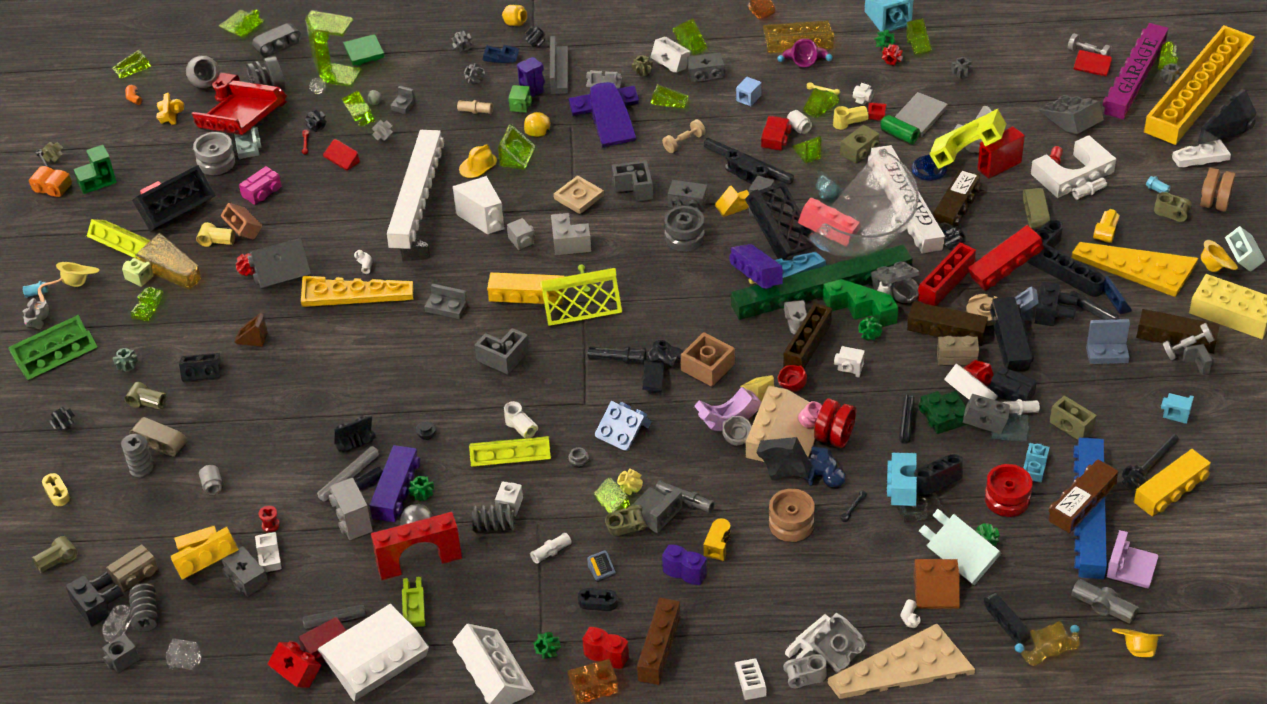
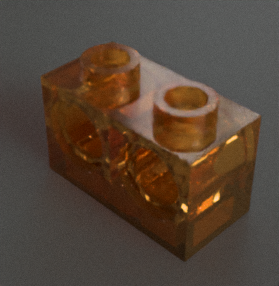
M610 659L567 671L569 686L576 704L589 702L592 699L610 696L618 692L617 678Z

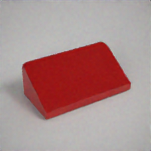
M1079 50L1073 69L1107 77L1112 57Z
M336 139L330 143L323 154V157L346 171L360 162L357 151Z

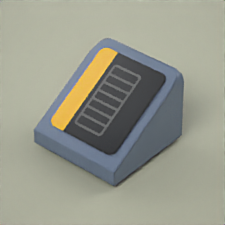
M606 550L587 558L588 568L596 581L616 574Z

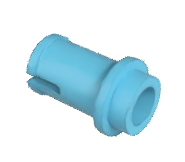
M1151 176L1146 183L1148 189H1153L1159 193L1169 192L1171 186L1159 181L1156 176Z
M39 281L37 284L23 286L24 296L27 298L38 295V288L46 282ZM47 286L41 290L43 295L48 292Z

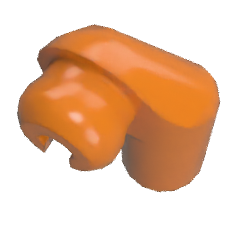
M128 85L125 89L126 99L140 105L142 98L135 95L137 93L135 90H138L135 85Z

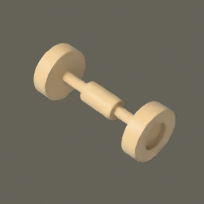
M698 119L690 123L691 131H685L678 135L677 139L670 135L664 137L662 141L665 149L669 153L677 151V142H682L691 137L692 133L697 137L703 136L705 134V127Z

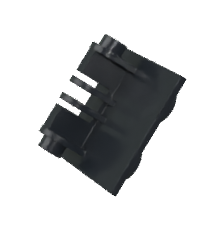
M372 416L359 417L353 423H343L334 429V445L336 444L338 452H346L353 447L356 448L354 437L359 446H362L361 440L363 445L373 442L376 436L374 431L370 432Z

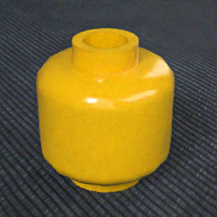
M508 5L504 9L502 17L508 26H522L527 20V12L521 5Z

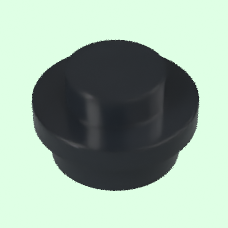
M422 422L416 427L417 435L423 440L431 439L436 432V427L432 422Z

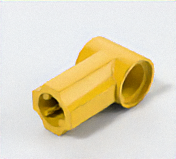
M1109 209V211L1104 212L1100 223H1097L1093 239L1112 243L1120 217L1115 210Z

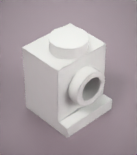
M842 346L840 353L835 355L834 365H838L839 371L854 373L856 377H860L864 365V350Z

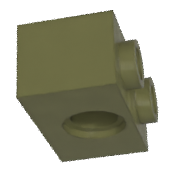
M863 124L841 141L840 155L857 164L871 153V148L879 147L880 134Z
M1063 396L1052 406L1050 423L1079 440V437L1088 438L1094 432L1097 415L1068 397Z

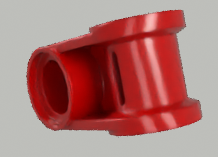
M220 73L219 77L212 84L213 89L216 91V101L222 102L232 94L229 83L240 81L238 75Z

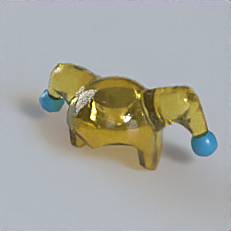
M1061 621L1037 631L1031 630L1030 634L1035 645L1032 652L1026 651L1021 643L1015 645V650L1021 653L1030 665H1038L1047 657H1056L1064 651L1078 648L1080 644L1078 636L1080 628L1077 625H1072L1070 628L1071 637L1068 636Z

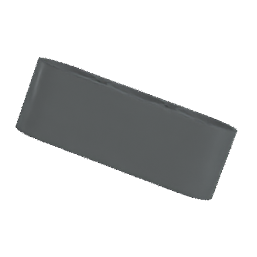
M286 23L256 36L252 41V45L262 56H268L299 42L302 34L292 23Z

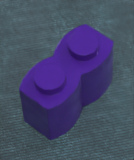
M668 545L662 554L663 572L674 578H682L685 582L692 585H701L707 575V561L703 555L696 552H687L678 545Z

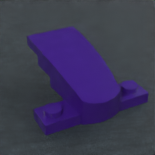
M603 82L590 87V94L569 98L572 116L592 112L602 147L636 141L634 129L625 107L639 103L635 86L617 89L614 83Z

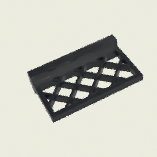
M784 181L762 190H754L745 198L777 259L785 260L789 256L818 245L811 229L801 225V229L792 225L794 220H799L801 211ZM781 188L784 197L776 195V189ZM765 194L769 196V203L764 201L761 195ZM773 199L782 202L781 208L772 205ZM785 204L791 206L792 213L784 210ZM771 209L779 212L778 219L773 217L770 212ZM782 214L790 217L789 223L781 220ZM779 225L788 228L787 234L781 232ZM791 230L799 233L798 239L790 236ZM802 235L808 237L811 243L807 244L801 241ZM788 240L796 244L794 250H791Z

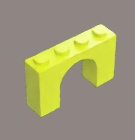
M996 109L937 138L931 149L930 156L937 168H942L954 162L957 153L961 149L978 139H982L985 146L1001 139L1006 122L999 110Z

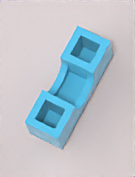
M892 453V461H888L887 497H891V505L916 506V477H914L916 453Z

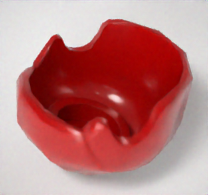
M789 365L780 370L777 379L781 388L797 392L807 383V374L801 365Z

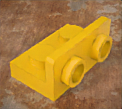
M215 526L175 537L178 552L189 546L194 548L209 539L208 536L216 533Z

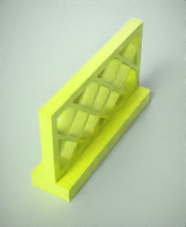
M615 268L540 281L548 326L622 313ZM612 280L613 289L610 293H607L601 286L605 281ZM587 284H592L597 288L591 297L582 291ZM570 287L579 291L573 300L564 295ZM554 290L560 294L555 303L548 300V291ZM599 290L607 295L602 305L593 299ZM580 293L589 298L584 308L575 303ZM562 296L571 302L566 311L556 306ZM609 298L616 301V310L610 311L604 307ZM591 301L600 306L594 314L585 310ZM573 304L582 310L578 317H572L567 313ZM554 308L563 313L561 318L556 321L551 320L550 314Z

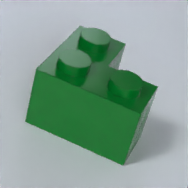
M104 145L86 150L90 164L73 169L83 194L117 183L110 156Z

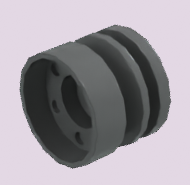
M275 56L264 58V67L258 61L254 62L255 68L251 62L246 64L249 83L280 87L282 90H285L282 70Z

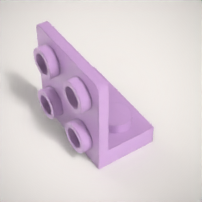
M1119 530L1109 562L1107 577L1149 588L1158 555L1129 547L1130 542L1126 541L1128 532Z

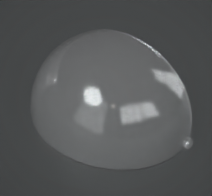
M885 148L880 149L831 206V208H835L837 211L851 216L860 222L861 227L857 234L846 233L824 223L816 232L812 231L807 240L817 248L841 257L866 256L887 247L904 232L916 212L919 193L913 175L899 159L888 153Z

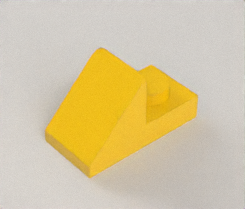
M729 186L716 202L715 207L723 217L748 209L749 206L745 198L749 195V192L745 190L737 193L732 186Z

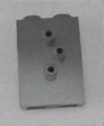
M301 238L250 251L251 256H248L250 267L254 266L256 273L253 274L255 284H259L261 288L311 274Z

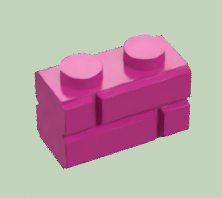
M265 166L239 184L242 197L254 205L265 200L267 196L278 191L281 187L279 174Z

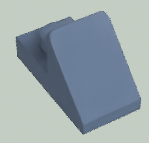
M1031 286L1015 297L1017 304L1021 308V320L1024 321L1034 319L1032 308L1038 304L1037 290Z

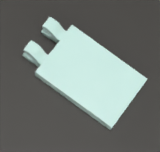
M937 509L933 516L944 526L937 534L925 525L919 532L930 540L927 547L940 558L958 559L959 573L975 585L1002 553L956 515L953 514L949 519Z

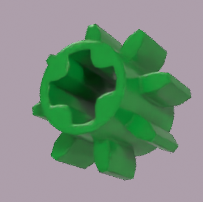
M889 30L877 32L879 36L874 38L877 43L876 47H882V51L884 47L888 48L889 44L893 45L896 42L894 40L895 34H889Z
M866 317L860 322L858 329L859 333L862 334L861 338L874 341L875 338L881 335L882 325L878 324L879 319Z
M418 476L413 481H410V496L414 495L416 501H426L430 496H433L434 483L433 481L429 482L428 477Z
M981 524L975 530L994 547L999 542L998 537L1000 534L998 528H993L992 524Z
M553 632L538 634V639L534 642L535 653L542 654V659L557 657L556 652L561 648L559 637H554Z

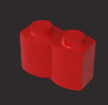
M768 116L761 137L762 148L782 151L783 146H787V134L790 135L792 129L789 119Z
M589 627L582 638L584 655L591 660L603 661L612 668L622 669L629 658L628 641L619 635L608 634L603 629L597 627Z

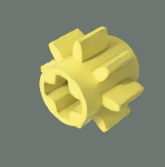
M629 469L628 472L623 471L617 480V483L620 485L618 489L628 495H631L632 492L637 493L643 484L642 479H640L642 475L632 469Z

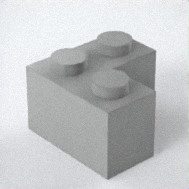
M569 213L551 215L555 255L591 252L589 223L570 225Z
M350 478L331 485L329 500L332 507H337L336 514L339 521H341L338 524L342 534L346 533L348 539L352 540L372 532L368 506L354 479Z

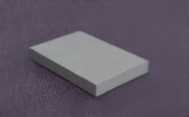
M917 92L895 118L919 128V136L922 137L945 112L948 104Z

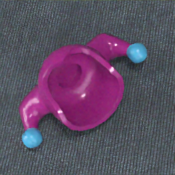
M804 38L796 41L793 47L785 50L782 55L778 56L777 60L783 62L784 59H793L798 66L808 67L814 64L817 58H826L827 61H831L833 56L826 49L817 47L812 40Z

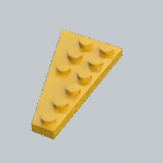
M1079 242L1071 258L1173 297L1177 296L1198 263V258L1085 242Z

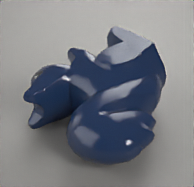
M811 447L813 455H811L809 460L812 466L808 477H804L808 481L809 486L813 484L815 476H823L824 483L829 487L841 486L846 479L845 473H843L842 469L837 468V462L828 448Z

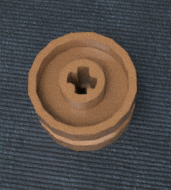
M1210 167L1204 180L1200 206L1210 208L1213 205L1214 198H1217L1216 209L1226 212L1236 173L1226 171L1223 174L1222 180L1219 181L1220 170Z
M785 489L773 495L769 504V528L772 534L786 542H797L808 537L814 529L815 503L812 497L799 489Z

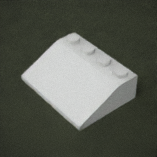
M389 604L319 647L318 651L355 702L426 657L429 647L417 630Z

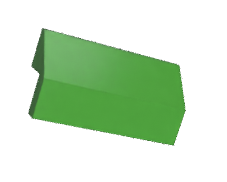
M79 315L16 343L8 347L23 375L29 380L97 348V345L90 331H86Z

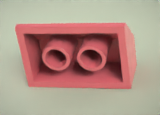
M810 198L804 205L798 220L799 224L844 247L849 245L861 227L860 222L851 216H847L813 198Z

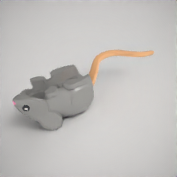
M62 278L40 285L38 288L40 301L32 298L27 304L28 308L22 311L24 313V324L27 327H35L37 329L43 327L44 323L42 320L48 316L49 306L41 290L47 285L60 282Z

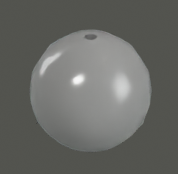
M199 55L188 62L186 76L192 85L198 88H208L219 77V67L212 58Z

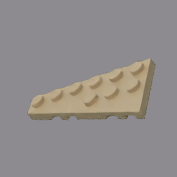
M935 624L829 677L828 684L839 699L863 695L867 691L877 689L885 691L888 690V687L893 686L902 688L933 682L937 678L946 677L951 679L955 678V675L965 673L966 675H973L975 668L940 626Z

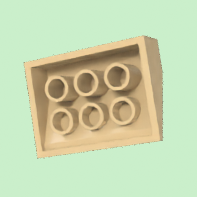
M768 385L746 440V458L763 461L756 453L760 440L791 437L798 438L809 458L811 447H813L815 442V426L813 428H806L798 420L799 413L805 409L809 402L787 389Z

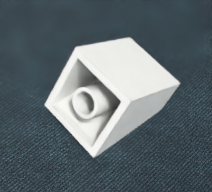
M487 176L453 186L455 209L459 217L486 234L504 229L502 203Z

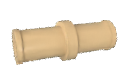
M459 100L457 109L458 111H467L473 114L478 112L492 114L493 104L482 103L477 100H473V102Z

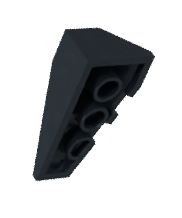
M1245 89L1234 94L1230 98L1232 102L1228 106L1223 105L1217 117L1213 116L1201 128L1198 144L1242 134L1254 127L1257 112Z

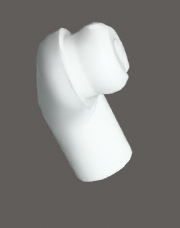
M362 250L356 251L354 256L362 264L361 271L364 274L370 273L372 257Z
M913 600L906 601L900 615L905 624L910 628H915L920 623V617L916 618V614H913L916 607V602Z

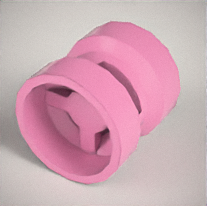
M815 401L809 402L798 415L800 424L806 428H813L822 405Z

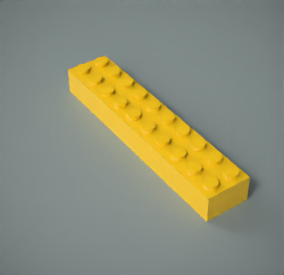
M1223 26L1146 116L1144 133L1176 145L1250 56L1255 37Z

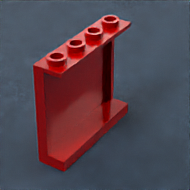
M232 81L229 83L232 94L206 114L192 112L191 114L198 128L243 135L283 103L284 100L278 87Z

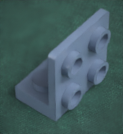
M1129 319L1090 321L1086 345L1089 364L1129 363V353L1126 344L1130 326Z

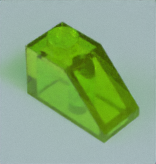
M693 18L672 29L678 43L690 50L692 55L708 48Z

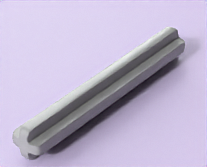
M371 446L318 491V498L323 502L328 500L331 493L330 486L353 478L379 455L377 448Z

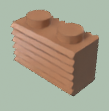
M228 203L221 214V218L239 236L253 240L262 228V224L245 207Z

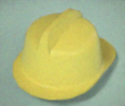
M71 262L56 264V268L60 270L62 282L73 287L82 286L88 274L99 272L98 268L82 266Z

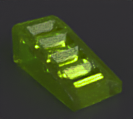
M137 50L113 66L112 69L121 79L151 65L142 52Z
M657 84L650 103L684 109L689 96Z

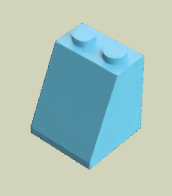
M865 0V13L880 31H893L912 25L913 0Z

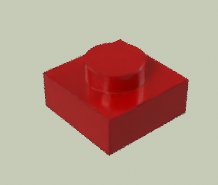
M869 103L868 119L882 120L885 117L886 104Z

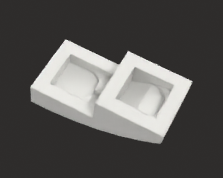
M276 532L255 536L259 565L265 572L280 570L281 561Z

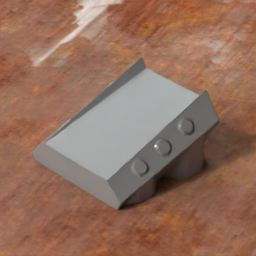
M835 613L808 642L837 673L846 668L852 659L864 650L867 644L858 630L838 613Z

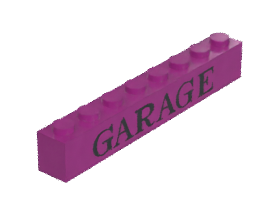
M1149 23L1146 29L1143 28L1141 38L1137 39L1135 48H1132L1130 57H1127L1125 61V67H1121L1119 77L1115 78L1114 87H1110L1108 97L1105 96L1102 106L1105 107V115L1124 120L1167 41L1169 28Z

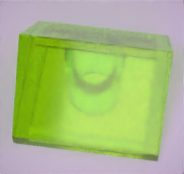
M512 124L508 125L498 146L500 166L524 170L536 145Z

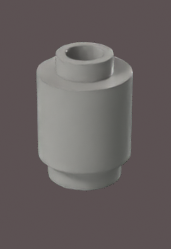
M206 465L200 469L199 477L203 490L209 495L218 494L222 490L223 485L218 467Z

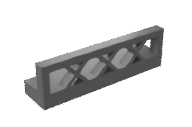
M550 36L551 94L568 93V46H556L555 36Z

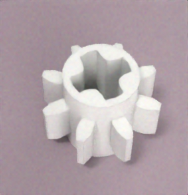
M861 83V86H856L853 92V98L856 99L855 102L865 105L866 102L870 103L874 91L870 89L871 86Z

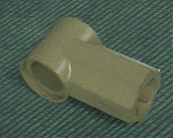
M135 382L124 397L125 402L134 408L144 405L163 409L167 399L166 393L148 389L141 382Z
M60 536L53 541L50 548L32 557L41 573L60 562H72L77 557L78 551L66 536Z

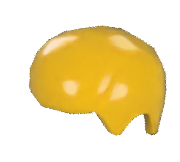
M539 112L528 115L524 122L525 133L534 137L544 136L547 129L550 130L551 123L549 117Z

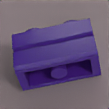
M535 57L518 63L519 86H529L530 96L532 97L535 94L543 93V85L545 84V79L542 75V71H544L543 64Z

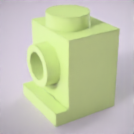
M133 258L131 261H126L122 268L125 279L141 287L154 276L151 264L148 261L145 263Z

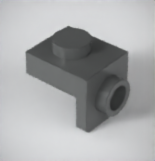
M1204 344L1185 348L1183 362H1195L1201 375L1209 374L1213 365V358L1207 352Z

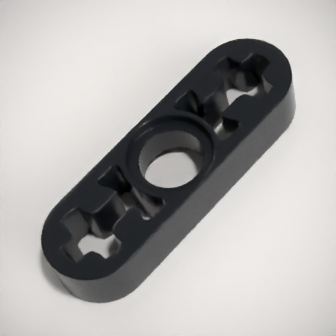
M992 593L984 598V604L988 612L1016 644H1022L1030 639L1027 627L997 593Z

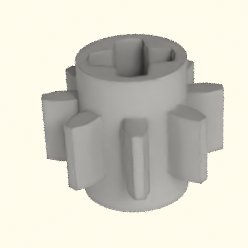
M380 120L372 128L374 131L372 135L377 140L381 138L384 141L393 132L390 129L392 125L387 120L385 122Z

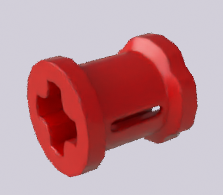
M265 506L261 508L258 514L262 520L263 531L266 533L277 531L280 522L276 518L277 510L275 507Z

